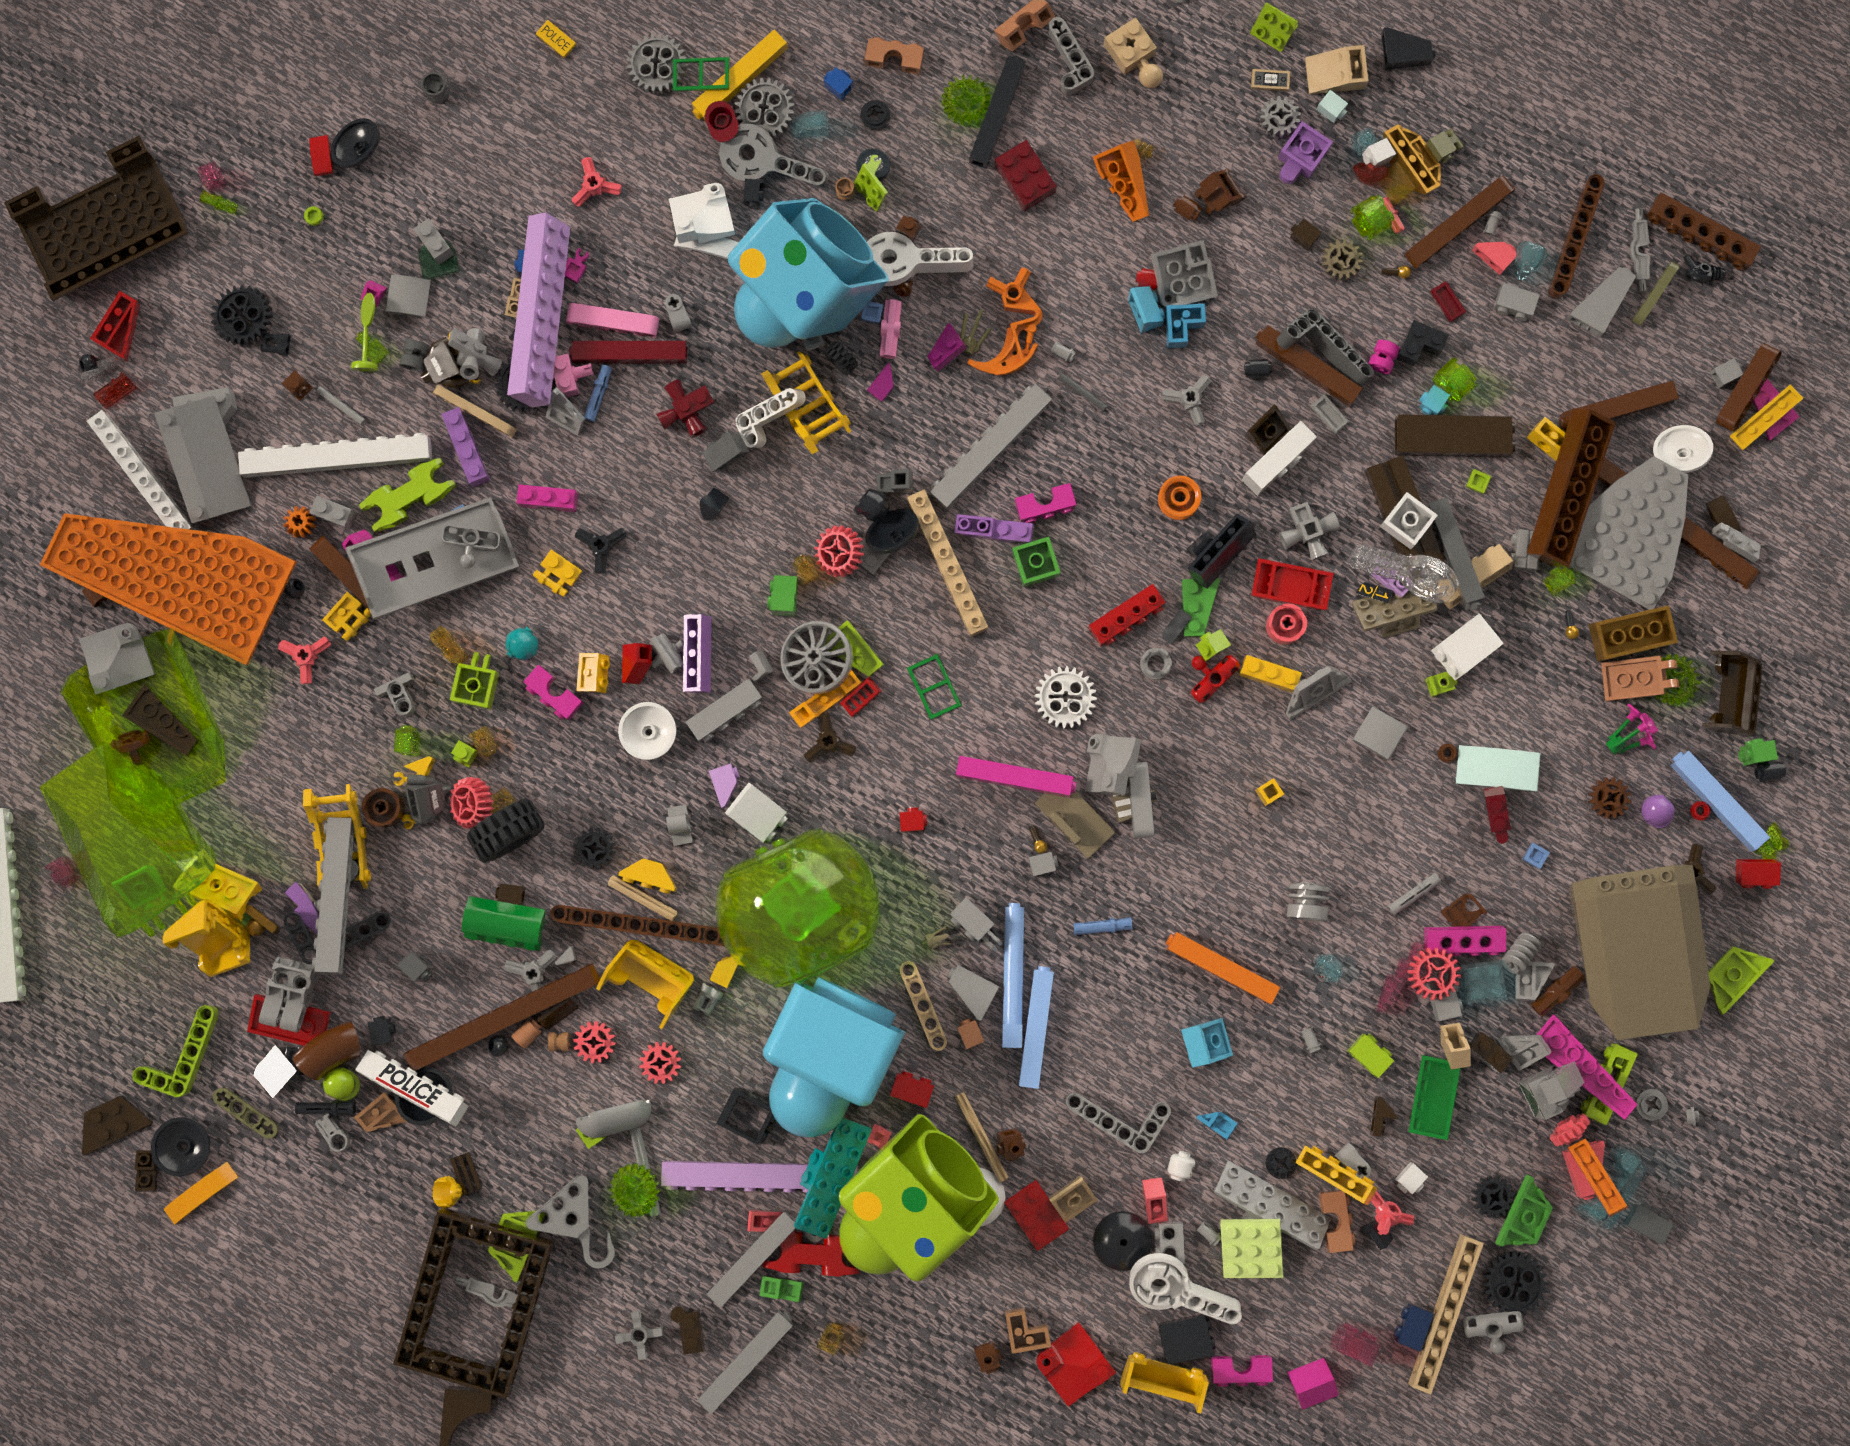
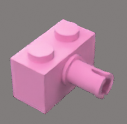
M568 353L556 356L553 374L557 388L566 398L580 394L577 385L578 378L594 375L591 363L574 367Z

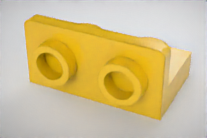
M579 653L578 692L606 693L608 687V668L610 666L608 655Z

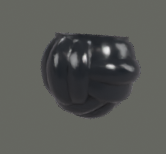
M91 354L82 355L79 358L82 372L86 374L95 373L99 368L98 358Z
M291 578L288 580L284 591L289 598L294 599L303 595L305 587L301 580Z
M496 1035L489 1040L488 1051L492 1056H502L509 1048L506 1038L502 1035Z

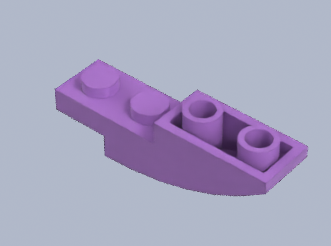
M957 514L954 533L1009 543L1032 542L1034 524Z

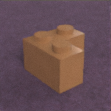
M1024 1308L1005 1311L1012 1354L1051 1347L1047 1324L1028 1327Z

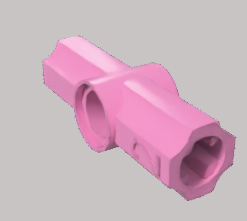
M885 300L884 320L881 323L880 357L896 358L901 328V301Z

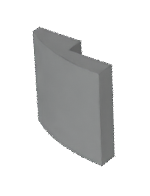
M391 275L385 312L425 318L431 280Z
M1372 707L1353 740L1370 749L1375 754L1389 760L1408 727L1386 713Z

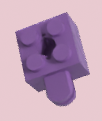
M1302 121L1279 154L1278 159L1285 163L1279 175L1281 181L1286 184H1292L1300 174L1309 179L1330 150L1333 141Z

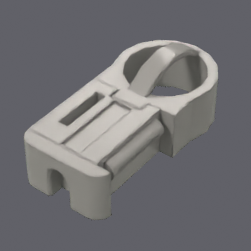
M325 1114L323 1119L316 1121V1127L329 1144L330 1149L335 1152L346 1151L350 1146L349 1136L343 1129L339 1128L331 1117L332 1114ZM339 1135L345 1138V1143L340 1150L336 1149L333 1144L334 1139H338Z

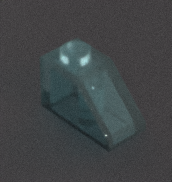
M809 111L792 118V138L829 136L827 111Z

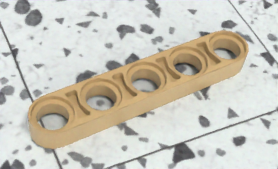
M437 385L433 391V394L437 397L440 396L451 405L460 407L462 411L469 415H474L478 420L485 424H490L499 432L509 435L510 438H513L517 431L508 423L440 385Z
M910 961L904 962L900 967V974L931 1048L941 1051L946 1047L947 1040L916 965ZM907 964L914 967V973L910 976H906L903 973V967ZM917 982L921 985L920 993L914 994L911 992L910 986L912 983ZM922 1000L927 1001L929 1004V1009L925 1012L918 1009V1003ZM929 1018L936 1021V1027L933 1030H929L925 1026V1022ZM937 1036L942 1037L944 1040V1044L940 1048H936L932 1043L933 1039Z

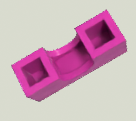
M1071 484L1053 487L1051 489L1053 500L1048 505L1037 503L1034 493L1015 498L1020 522L1034 523L1040 517L1050 519L1055 517V513L1062 512V514H1068L1073 512V508H1076V502Z
M518 485L516 503L519 507L534 509L548 507L566 512H576L578 493L576 490Z
M537 665L523 681L527 685L525 689L532 695L537 693L542 697L539 701L548 708L551 705L556 709L554 713L560 719L566 718L570 720L584 703L568 689L561 696H552L549 687L555 678L540 665Z
M1270 1355L1250 1356L1249 1368L1246 1371L1238 1372L1233 1369L1231 1356H1212V1382L1220 1387L1228 1386V1383H1236L1237 1386H1248V1383L1256 1382V1385L1259 1386L1268 1385V1382H1273L1272 1357Z

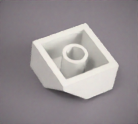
M1406 492L1380 527L1409 549H1412L1438 515Z

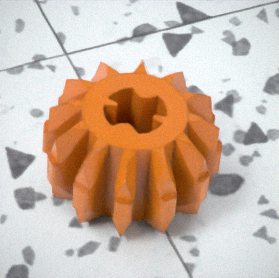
M294 506V512L291 510L287 511L290 515L289 517L284 516L283 519L288 522L284 523L283 526L288 528L287 533L289 535L293 534L295 538H298L300 535L302 538H305V532L310 535L312 534V531L309 529L310 527L316 528V525L311 523L316 521V517L309 513L310 510L307 511V508L304 506L300 509ZM297 520H303L302 524H296Z

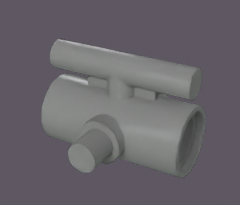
M664 633L650 639V644L657 653L656 659L652 661L654 668L664 664L672 675L680 667L683 668L684 660L679 655L680 649L684 647L682 640L671 644Z

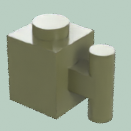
M1452 128L1434 136L1426 143L1438 162H1443V164L1453 158L1452 154L1456 150L1459 151L1464 147Z

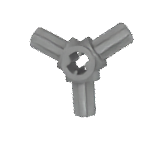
M1202 375L1193 387L1189 386L1187 389H1182V391L1164 389L1162 400L1178 402L1179 406H1184L1185 410L1190 412L1194 425H1201L1205 422V419L1199 407L1201 405L1200 399L1203 397L1202 392L1211 383V380L1208 376ZM1187 395L1188 397H1190V395L1194 397L1193 402L1192 400L1190 402L1187 401Z
M547 950L537 961L533 960L531 963L525 962V964L507 960L504 970L521 975V978L526 980V984H530L531 991L542 987L541 981L544 980L545 968L556 959V955L553 951ZM531 969H535V973L537 974L531 976V972L528 973V971H531Z

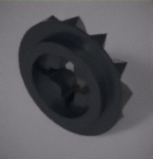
M871 100L862 107L860 117L864 126L869 127L871 130H880L890 120V110L884 102ZM873 108L877 114H881L878 116V121L874 117H870L873 115Z
M1284 1147L1275 1148L1266 1157V1169L1273 1177L1285 1179L1295 1172L1297 1167L1296 1157L1289 1149ZM1286 1157L1284 1163L1286 1164L1288 1169L1282 1166L1278 1168V1163L1276 1162L1275 1158L1282 1160Z

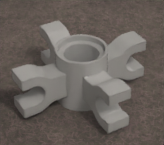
M641 1310L631 1312L634 1326L632 1331L616 1334L615 1341L616 1344L631 1341L637 1345L638 1360H644L648 1357L646 1340L651 1337L663 1336L664 1329L663 1326L648 1329L642 1324ZM635 1331H643L644 1339L638 1340L635 1337Z

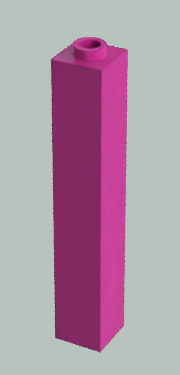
M959 756L956 771L958 778L1067 798L1071 797V793L1075 794L1077 782H1073L1074 776Z

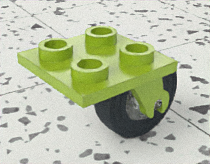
M871 148L864 150L857 159L856 169L858 175L854 184L856 190L865 197L867 204L877 212L888 193L880 181L888 175L890 161L885 153Z

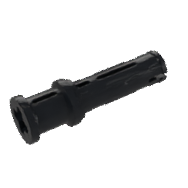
M335 1099L332 1102H296L295 1113L332 1114L334 1117L350 1115L355 1117L356 1100L339 1101Z

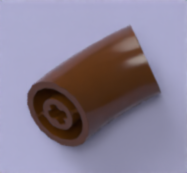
M349 1021L330 1028L301 1047L293 1056V1061L298 1069L309 1078L319 1081L339 1065L360 1057L359 1040L353 1023Z

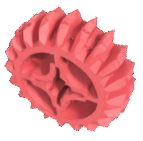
M840 525L839 528L838 526H832V529L827 528L826 534H820L822 540H816L819 547H814L815 550H818V553L814 556L819 558L816 563L822 565V571H826L828 575L833 574L834 577H839V575L845 577L846 574L853 573L852 569H859L857 563H862V560L859 558L865 554L860 552L864 545H859L862 539L856 538L857 532H852V528H845V526ZM832 540H834L833 545L829 547ZM847 541L850 544V549L847 547ZM840 549L841 551H845V553L834 552L833 550ZM828 553L831 555L832 561H830ZM850 556L847 562L842 565V563H844L845 558Z
M466 777L458 780V783L454 784V789L451 790L452 796L449 797L451 800L449 806H451L452 810L450 813L454 814L453 820H457V825H461L462 828L471 829L486 817L492 815L491 810L494 809L492 802L494 801L491 799L493 793L489 792L490 787L486 786V782L480 778Z
M1426 948V954L1423 951H1419L1421 958L1413 956L1416 964L1413 962L1409 963V966L1414 967V969L1407 970V973L1413 974V977H1409L1408 981H1415L1411 988L1418 987L1416 994L1419 995L1423 992L1422 998L1424 999L1430 994V1000L1434 1001L1436 996L1438 1000H1442V993L1445 997H1449L1448 990L1451 992L1456 991L1452 985L1459 986L1460 984L1458 981H1455V978H1461V975L1455 972L1461 970V968L1454 967V964L1458 961L1457 959L1450 961L1453 956L1451 953L1445 957L1446 950L1444 949L1439 953V949L1434 948L1432 954L1431 949ZM1429 958H1438L1445 964L1436 967L1430 962ZM1424 963L1426 973L1420 979L1419 971L1421 965ZM1431 970H1433V971L1440 970V971L1438 972V975H1437L1438 977H1437V978H1435V977L1428 978V977L1431 976V975H1430V973H1432ZM1448 970L1449 978L1446 985H1444L1443 974ZM1433 981L1435 985H1438L1439 990H1430L1423 984Z

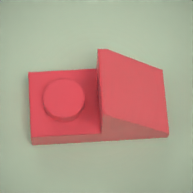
M750 1210L747 1231L765 1232L783 1212Z

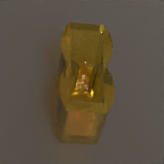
M439 626L430 633L431 641L442 650L444 657L449 662L458 666L459 663H463L468 659L466 650L456 642L455 637L450 631Z

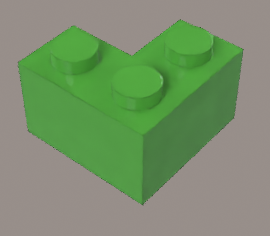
M774 575V580H770L771 596H768L767 608H769L773 616L796 617L797 576Z

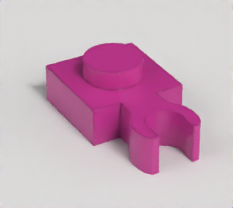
M581 248L577 249L575 259L569 257L566 262L565 277L577 284L587 268L583 262L589 258L588 252L583 257L579 256L582 251Z

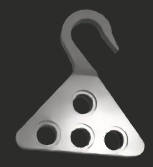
M577 1175L525 1221L526 1227L531 1230L578 1238L581 1242L583 1259L593 1268H604L614 1258L615 1250L611 1242L610 1233H607V1256L605 1259L595 1262L590 1258L588 1179L585 1176ZM575 1185L578 1188V1194L571 1197L569 1195V1188ZM556 1199L563 1201V1207L559 1210H556L553 1206ZM541 1212L548 1214V1219L545 1223H540L538 1220ZM569 1214H574L576 1217L572 1225H568L566 1222V1217Z

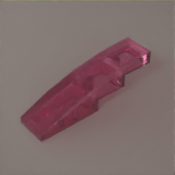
M1412 942L1408 959L1399 958L1395 975H1386L1375 1012L1382 1013L1399 994L1410 976L1407 970H1413L1414 968L1409 966V963L1413 962L1416 964L1413 956L1419 957V951H1421L1423 944Z

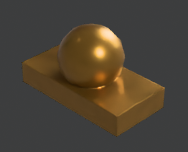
M246 905L245 912L252 917L246 924V930L250 935L259 936L264 933L265 928L273 934H277L280 931V927L252 905Z

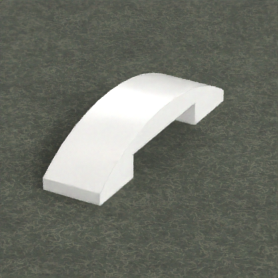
M676 237L674 246L728 259L729 253L739 242L720 238L700 244L698 239L679 244Z

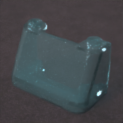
M1615 1145L1611 1152L1616 1160L1614 1167L1622 1173L1614 1185L1625 1203L1628 1204L1646 1176L1647 1168L1639 1155L1627 1147ZM1595 1200L1589 1204L1579 1203L1575 1209V1212L1602 1229H1611L1623 1212L1621 1211L1609 1217L1601 1202H1596Z

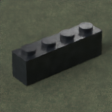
M1236 514L1189 565L1188 570L1193 581L1207 589L1257 535L1250 520Z

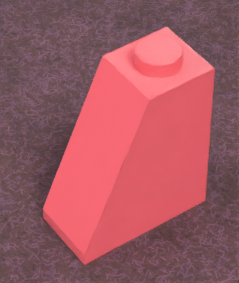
M1604 1141L1590 1142L1591 1148L1603 1165ZM1569 1150L1562 1151L1577 1197L1584 1200L1594 1198L1595 1192Z

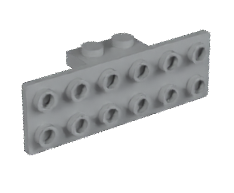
M1230 1161L1226 1163L1214 1190L1216 1195L1246 1211L1242 1219H1280L1281 1233L1288 1234L1314 1250L1320 1248L1331 1221L1329 1216Z

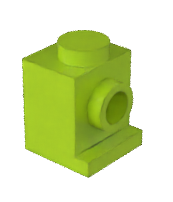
M1447 671L1425 679L1431 697L1456 689L1454 685H1457V680H1454ZM1441 679L1446 681V686L1441 685Z
M460 740L451 752L454 755V760L468 768L479 753V751Z

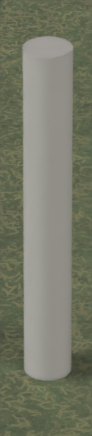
M322 386L316 390L318 394L360 425L366 420Z

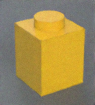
M1274 778L1255 790L1265 806L1284 795Z

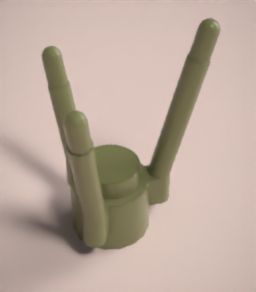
M982 309L979 310L971 333L966 338L968 314H964L960 338L967 347L963 352L969 355L978 352L980 345L991 331V328H988L976 344V339L973 337L983 313Z

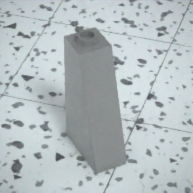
M1619 267L1568 315L1567 320L1600 338L1636 275L1632 274L1633 272L1628 268Z

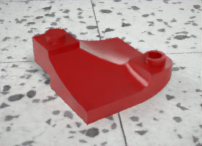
M1079 1322L1051 1343V1347L1044 1348L1036 1358L1038 1368L1068 1407L1116 1373ZM1046 1358L1049 1359V1365H1044L1042 1363L1043 1360Z

